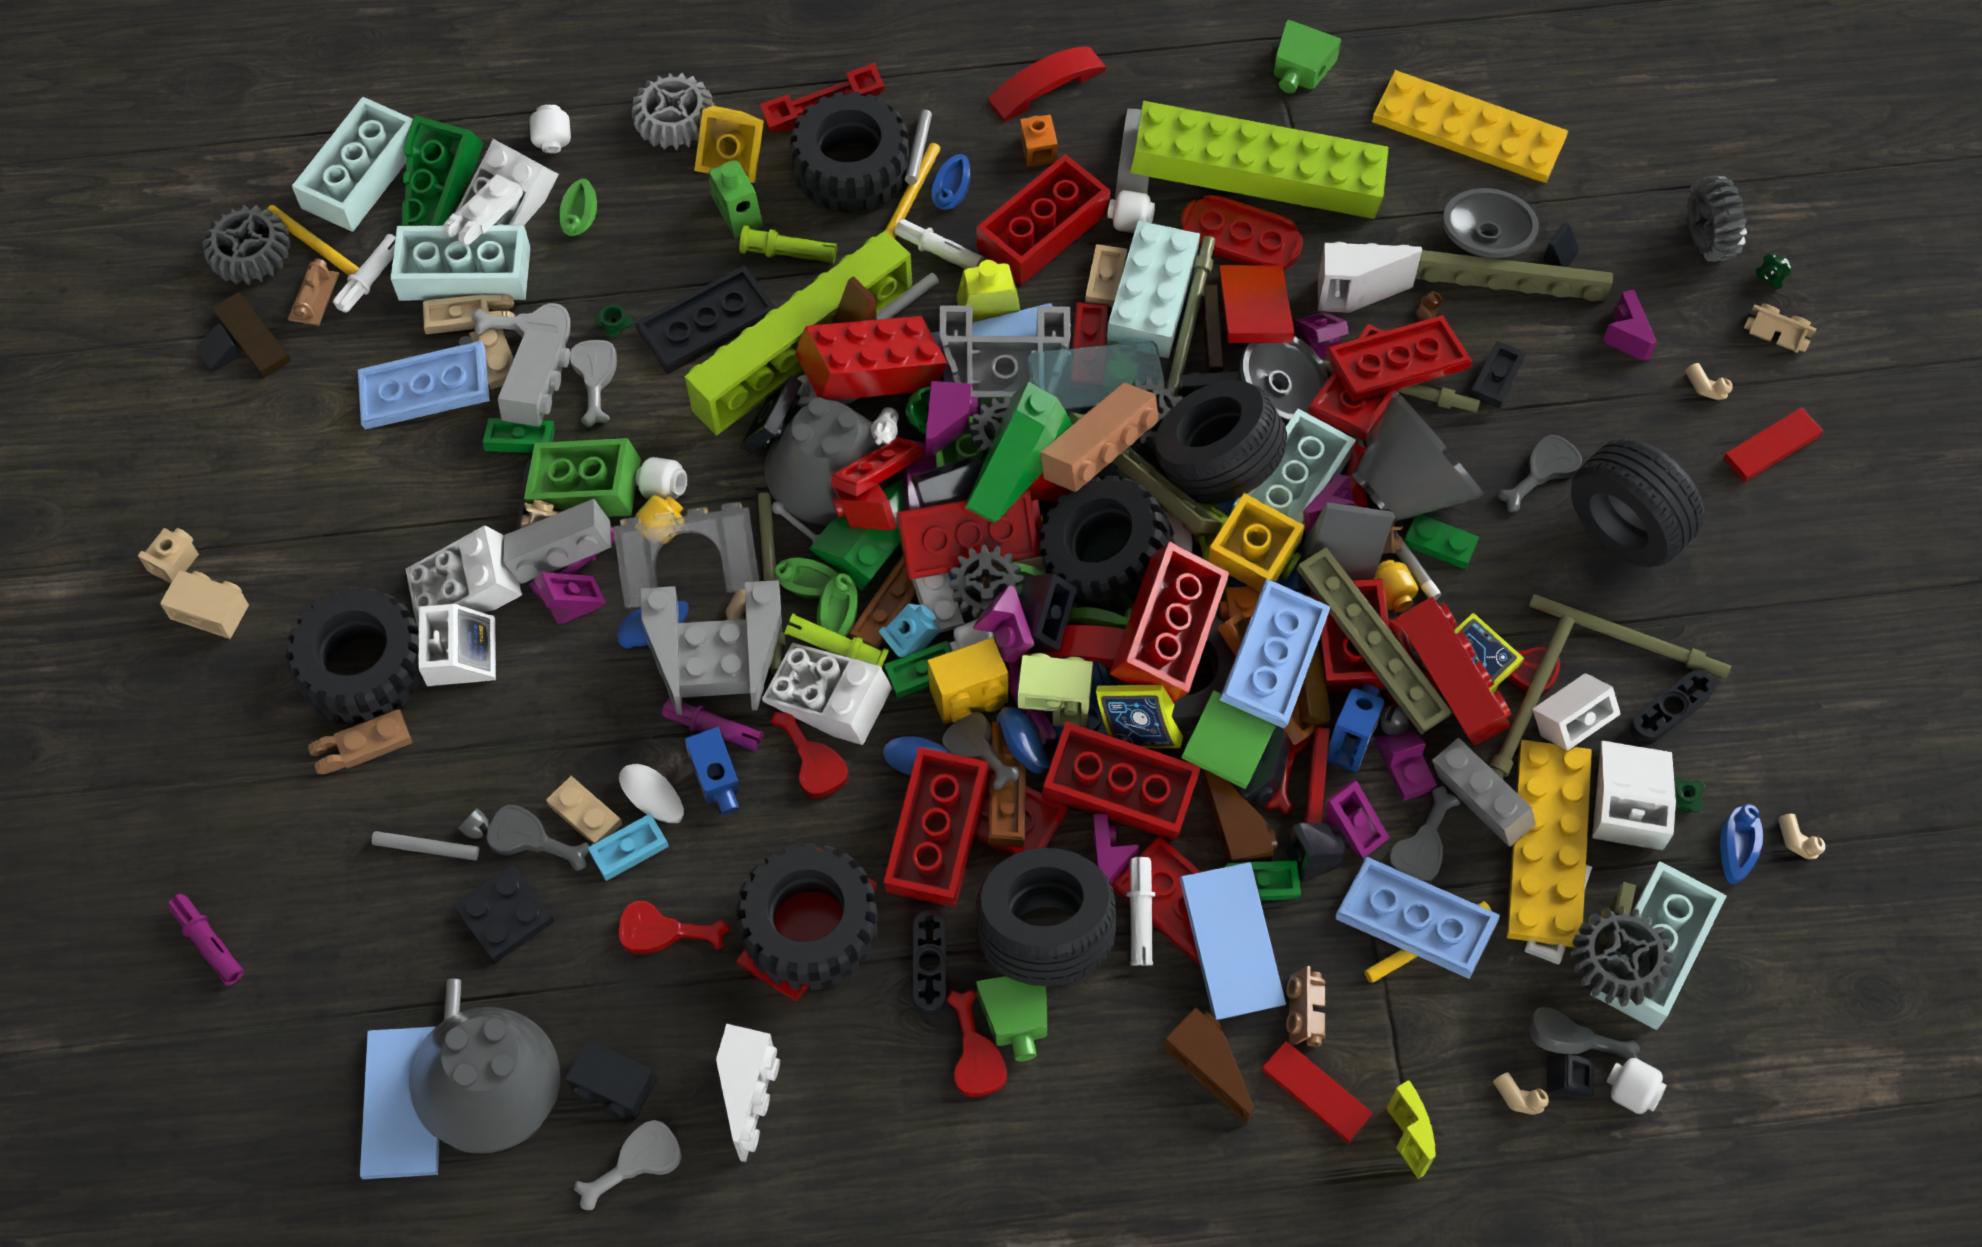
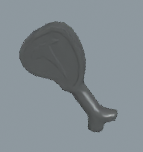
M1559 435L1544 437L1530 456L1528 476L1511 490H1498V499L1506 503V508L1509 512H1518L1522 498L1537 485H1543L1550 479L1572 478L1582 464L1580 452L1573 444Z
M971 712L972 714L956 721L948 728L942 739L943 744L951 754L987 761L989 769L995 776L993 782L994 789H1003L1007 782L1015 781L1019 778V769L1017 767L1005 766L994 754V750L990 745L992 728L989 721L983 714Z
M1437 786L1432 790L1434 805L1424 825L1418 829L1415 836L1396 843L1391 849L1388 858L1389 867L1428 884L1437 877L1442 864L1443 845L1437 830L1446 811L1451 807L1459 806L1461 803L1458 796L1448 794L1443 786Z
M517 805L502 807L493 817L487 831V842L492 851L499 855L510 856L525 850L537 853L545 851L568 860L575 871L583 870L587 865L585 856L589 853L588 847L590 846L588 842L579 846H569L549 838L540 820L523 807Z
M1538 1008L1534 1012L1529 1025L1532 1041L1537 1046L1548 1051L1562 1054H1578L1589 1049H1595L1616 1055L1625 1062L1630 1058L1638 1059L1636 1054L1639 1053L1640 1047L1635 1040L1622 1042L1594 1034L1590 1029L1575 1024L1565 1014L1553 1008Z

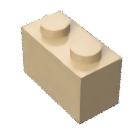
M182 570L177 572L160 603L171 620L231 639L249 606L242 594L241 588L228 581H223L221 584L212 581L203 573L194 571L191 574Z

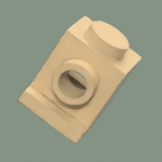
M164 528L146 552L141 551L138 557L148 572L172 583L179 570L186 572L199 554L192 544L193 538L188 533L179 528H176L174 532Z

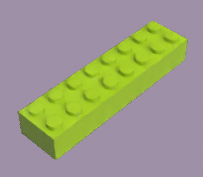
M1143 101L1130 173L1375 219L1384 195L1389 147Z
M886 230L878 236L868 239L863 247L852 255H846L837 266L827 273L820 274L804 290L795 292L789 301L778 309L769 311L764 319L753 327L743 330L739 337L730 344L721 346L708 360L702 364L695 365L685 376L692 412L716 436L763 402L771 391L790 376L796 377L804 371L795 353L805 326L832 324L847 282L851 277L854 276L875 296L876 313L912 287L911 254Z

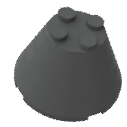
M1398 392L1394 393L1384 410L1356 471L1351 475L1381 510L1394 512V523L1398 520L1480 498L1484 493L1469 473L1449 454L1443 442Z
M820 397L814 398L790 420L777 439L774 438L769 446L765 458L764 472L771 497L775 502L780 501L784 505V509L797 520L814 526L827 527L830 522L838 518L831 502V498L836 497L831 486V475L886 443L877 445L874 442L875 439L871 433L873 423L840 402L825 400ZM895 474L878 483L882 491L894 483Z
M483 1007L466 1010L440 1023L421 1043L413 1059L410 1071L409 1088L411 1100L419 1120L428 1132L443 1142L454 1146V1149L469 1153L503 1151L522 1143L532 1136L542 1126L552 1107L555 1106L560 1089L559 1060L548 1036L529 1018L503 1008Z

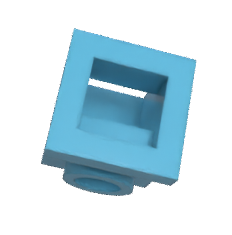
M908 604L887 627H882L878 632L899 657H905L923 650L939 634L941 628L934 621L936 617L928 607L922 604Z

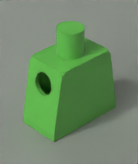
M1287 20L1274 69V75L1281 79L1279 87L1286 93H1294L1298 86L1314 89L1337 61L1341 38Z
M739 161L726 162L722 166L710 170V195L734 238L741 236L744 225H748L753 230L763 227L756 192ZM743 203L744 211H736L737 205Z
M1007 976L976 981L977 997L996 1046L1012 1044L1016 1061H1028L1037 1057L1034 1040L1047 1037L1046 986L1028 985Z

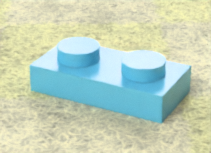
M650 813L588 847V850L605 881L666 849L669 845Z

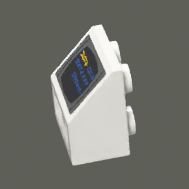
M456 604L419 607V670L426 685L436 686L496 680L495 617Z

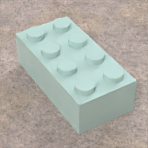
M362 97L292 185L301 209L353 232L406 164L407 156L404 155V144L413 119Z
M1138 221L1108 322L1107 345L1112 346L1114 342H1118L1119 348L1130 350L1131 344H1135L1137 352L1165 358L1170 357L1193 274L1194 260L1198 255L1199 233Z
M493 225L469 245L459 242V233L452 238L443 233L444 226H397L391 281L399 301L435 300L487 294V296L507 294L512 296L514 300H526L530 244L524 225Z
M1297 409L1286 425L1287 446L1281 463L1267 480L1247 493V495L1303 524L1305 529L1303 510L1336 474L1342 472L1350 459L1356 439ZM1241 497L1237 498V500L1233 504L1232 511L1238 504Z
M1659 861L1633 910H1639V919L1643 921L1647 917L1652 916L1653 922L1650 926L1653 929L1664 927V932L1660 939L1671 940V946L1666 951L1674 954L1673 962L1668 964L1673 968V973L1669 978H1665L1667 985L1663 990H1657V995L1652 1000L1644 997L1642 1004L1636 1006L1630 999L1627 1006L1621 1007L1618 997H1615L1608 1005L1658 1030L1667 1018L1726 895ZM1627 935V936H1628L1629 938H1631L1632 940L1637 941V940L1634 939L1633 937ZM1617 952V953L1615 954V955H1618L1619 958H1622V957H1621V954H1622V953ZM1624 954L1623 960L1628 961L1629 958ZM1649 957L1643 958L1638 963L1639 970L1637 973L1639 979L1649 974ZM1608 972L1610 975L1618 978L1614 973ZM1600 992L1598 996L1594 997L1605 1002L1606 994Z

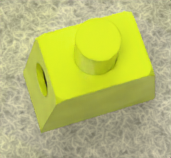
M985 260L980 263L979 267L967 268L963 271L957 294L958 306H972V323L1020 311L1016 286L1008 264H997L992 260Z

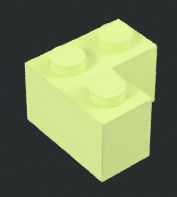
M1041 653L1032 654L1031 656L1022 655L1018 708L1053 711V726L1064 727L1067 721L1087 728L1093 662L1085 661L1080 657H1068L1066 659L1051 658Z

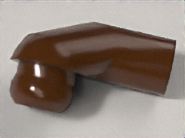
M1431 291L1421 298L1415 313L1418 322L1436 317L1439 306L1442 304V297L1439 293Z

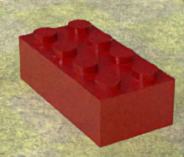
M1065 154L976 227L977 250L997 264H1008L1013 280L1022 286L1108 214L1110 189Z
M922 316L805 326L795 353L817 397L824 398L825 400L916 392L921 388L931 387L932 381L939 382L947 365L945 357Z
M1168 542L1151 556L1109 674L1130 685H1163L1173 703L1189 693L1229 572L1171 542Z
M1432 596L1396 617L1474 747L1511 727L1507 717L1512 715L1507 703L1499 690L1494 693L1490 691L1489 688L1494 685L1490 675L1481 661L1473 663L1472 658L1476 654L1463 631L1458 634L1455 633L1454 629L1459 626L1445 602L1438 605Z
M1066 721L1043 786L1042 797L1094 815L1107 814L1109 820L1176 842L1201 767Z
M918 747L883 882L887 893L957 908L990 774L987 761Z

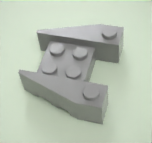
M940 306V350L947 361L945 368L950 382L971 383L972 397H978V407L982 404L992 407L993 398L999 404L1004 403L1005 396H1009L1011 401L1013 394L1027 382L1054 395L1069 352L1070 307L1038 306L1036 336H972V306Z
M779 580L745 582L746 619L679 623L675 586L641 588V617L645 639L651 649L656 666L663 678L677 715H682V697L750 693L752 710L758 709L766 676L774 658V650L782 632Z

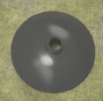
M1479 188L1459 193L1448 202L1443 214V226L1449 238L1463 250L1484 258H1506L1524 252L1536 240L1539 229L1538 218L1525 201L1511 193L1497 189Z
M1294 337V342L1250 343L1245 348L1240 361L1242 381L1263 389L1284 422H1289L1297 409L1307 413L1308 406L1329 379L1326 368L1316 352L1296 337Z

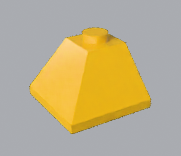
M718 106L703 109L694 171L709 174L710 170L722 166L726 162L736 160L739 161L749 181L754 183L764 121L742 111Z

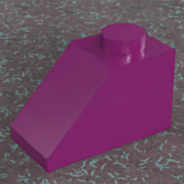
M931 382L926 431L927 456H934L969 430L970 417L977 414L978 397H972L971 383Z

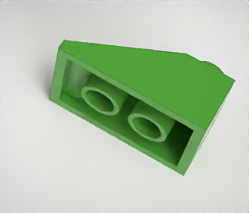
M628 438L535 443L524 501L533 504L534 500H540L553 504L555 509L567 510V508H572L595 499L607 517L631 516L637 486L635 477L637 470L640 468L641 458Z

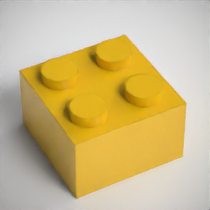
M1244 493L1211 544L1208 562L1229 572L1230 576L1261 592L1266 579L1275 583L1301 543L1304 525Z
M994 638L928 660L929 688L944 725L951 722L955 723L972 714L971 712L996 711L1005 703H1008V671Z

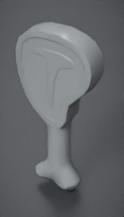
M555 303L545 304L533 313H521L516 317L491 316L481 309H477L472 313V319L476 322L474 331L478 335L491 328L515 330L523 338L526 329L564 334L565 344L570 335L571 323L569 313L566 308Z
M605 340L580 342L570 351V364L574 371L584 378L588 393V410L581 418V422L589 428L595 423L605 424L610 420L609 415L601 410V390L609 384L615 374L617 353L613 344Z
M652 1120L642 1124L623 1144L615 1168L594 1182H575L574 1190L581 1195V1208L593 1210L599 1196L623 1179L634 1178L642 1173L663 1175L673 1171L681 1160V1148L678 1140L671 1130L660 1121Z

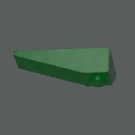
M414 116L404 144V155L407 156L406 172L403 174V183L406 184L405 201L402 203V226H443L474 172L484 144L470 130Z
M1027 382L1013 394L965 508L994 524L1043 473L1040 452L1073 425L1057 397L1030 382Z
M902 479L883 490L890 502L897 525L896 529L879 530L850 527L844 516H841L830 522L809 548L828 565L840 573L848 574L855 582V586L861 591L901 542L896 512L904 511Z

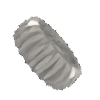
M669 72L667 78L662 79L657 75L656 82L647 80L646 88H638V96L633 97L631 113L637 132H640L643 140H649L653 147L661 143L664 150L669 145H673L677 150L681 144L690 147L692 140L698 142L702 110L714 106L712 95L709 90H706L703 82L697 83L694 76L686 79L683 73L678 77H673Z

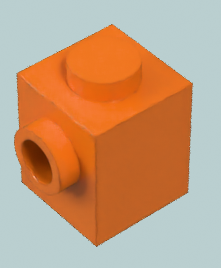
M1051 114L1020 119V140L1027 167L1055 163L1057 161L1058 143Z
M1250 586L1226 588L1224 601H1220L1218 605L1220 621L1226 622L1241 612L1249 622L1260 592Z

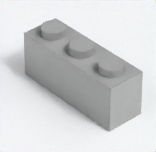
M526 329L498 396L502 421L540 427L544 415L550 413L552 394L554 391L559 390L563 367L567 368L570 361V349L566 348L564 334Z
M595 499L574 506L504 535V563L520 584L537 578L541 572L550 573L611 548L610 520Z
M1457 738L1432 760L1438 778L1509 847L1536 825L1532 807L1460 738Z

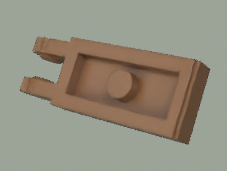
M400 709L335 733L333 734L334 736H325L309 744L308 750L310 755L316 757L339 749L340 755H329L314 764L316 772L322 775L344 767L347 769L410 745L412 739Z

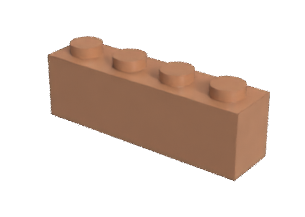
M1125 382L1040 452L1044 479L1071 491H1078L1158 422L1156 394Z

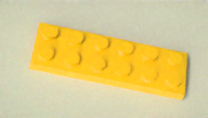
M1395 70L1372 120L1373 123L1545 184L1568 134V130L1397 70Z
M1521 740L1516 793L1532 807L1536 825L1512 845L1506 938L1522 941L1532 940L1536 941V943L1557 946L1560 944L1576 948L1572 941L1575 935L1580 934L1578 929L1583 923L1592 749L1572 747L1567 751L1556 744Z

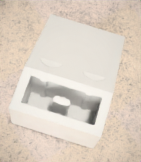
M493 139L455 214L498 174L520 185L523 195L494 225H525L545 202L559 174Z
M1325 243L1318 275V311L1350 313L1413 288L1422 247H1412L1409 245L1389 246L1374 243Z
M485 525L406 568L417 627H419V607L456 604L483 613L496 610L522 596L519 581L504 563V535Z
M792 642L762 700L833 737L863 745L892 686L880 666Z
M1601 741L1592 838L1664 850L1674 833L1676 798L1672 752Z
M726 1024L716 1062L733 1142L740 1161L746 1162L749 1151L754 1152L758 1144L760 1130L755 1128L759 1115L765 1116L767 1112L770 1094H767L766 1090L769 1080L775 1081L777 1077L780 1059L776 1058L777 1048L773 1046L770 1034Z

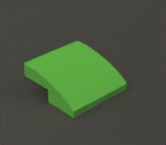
M1213 690L1181 758L1246 789L1276 725L1220 701L1221 693Z

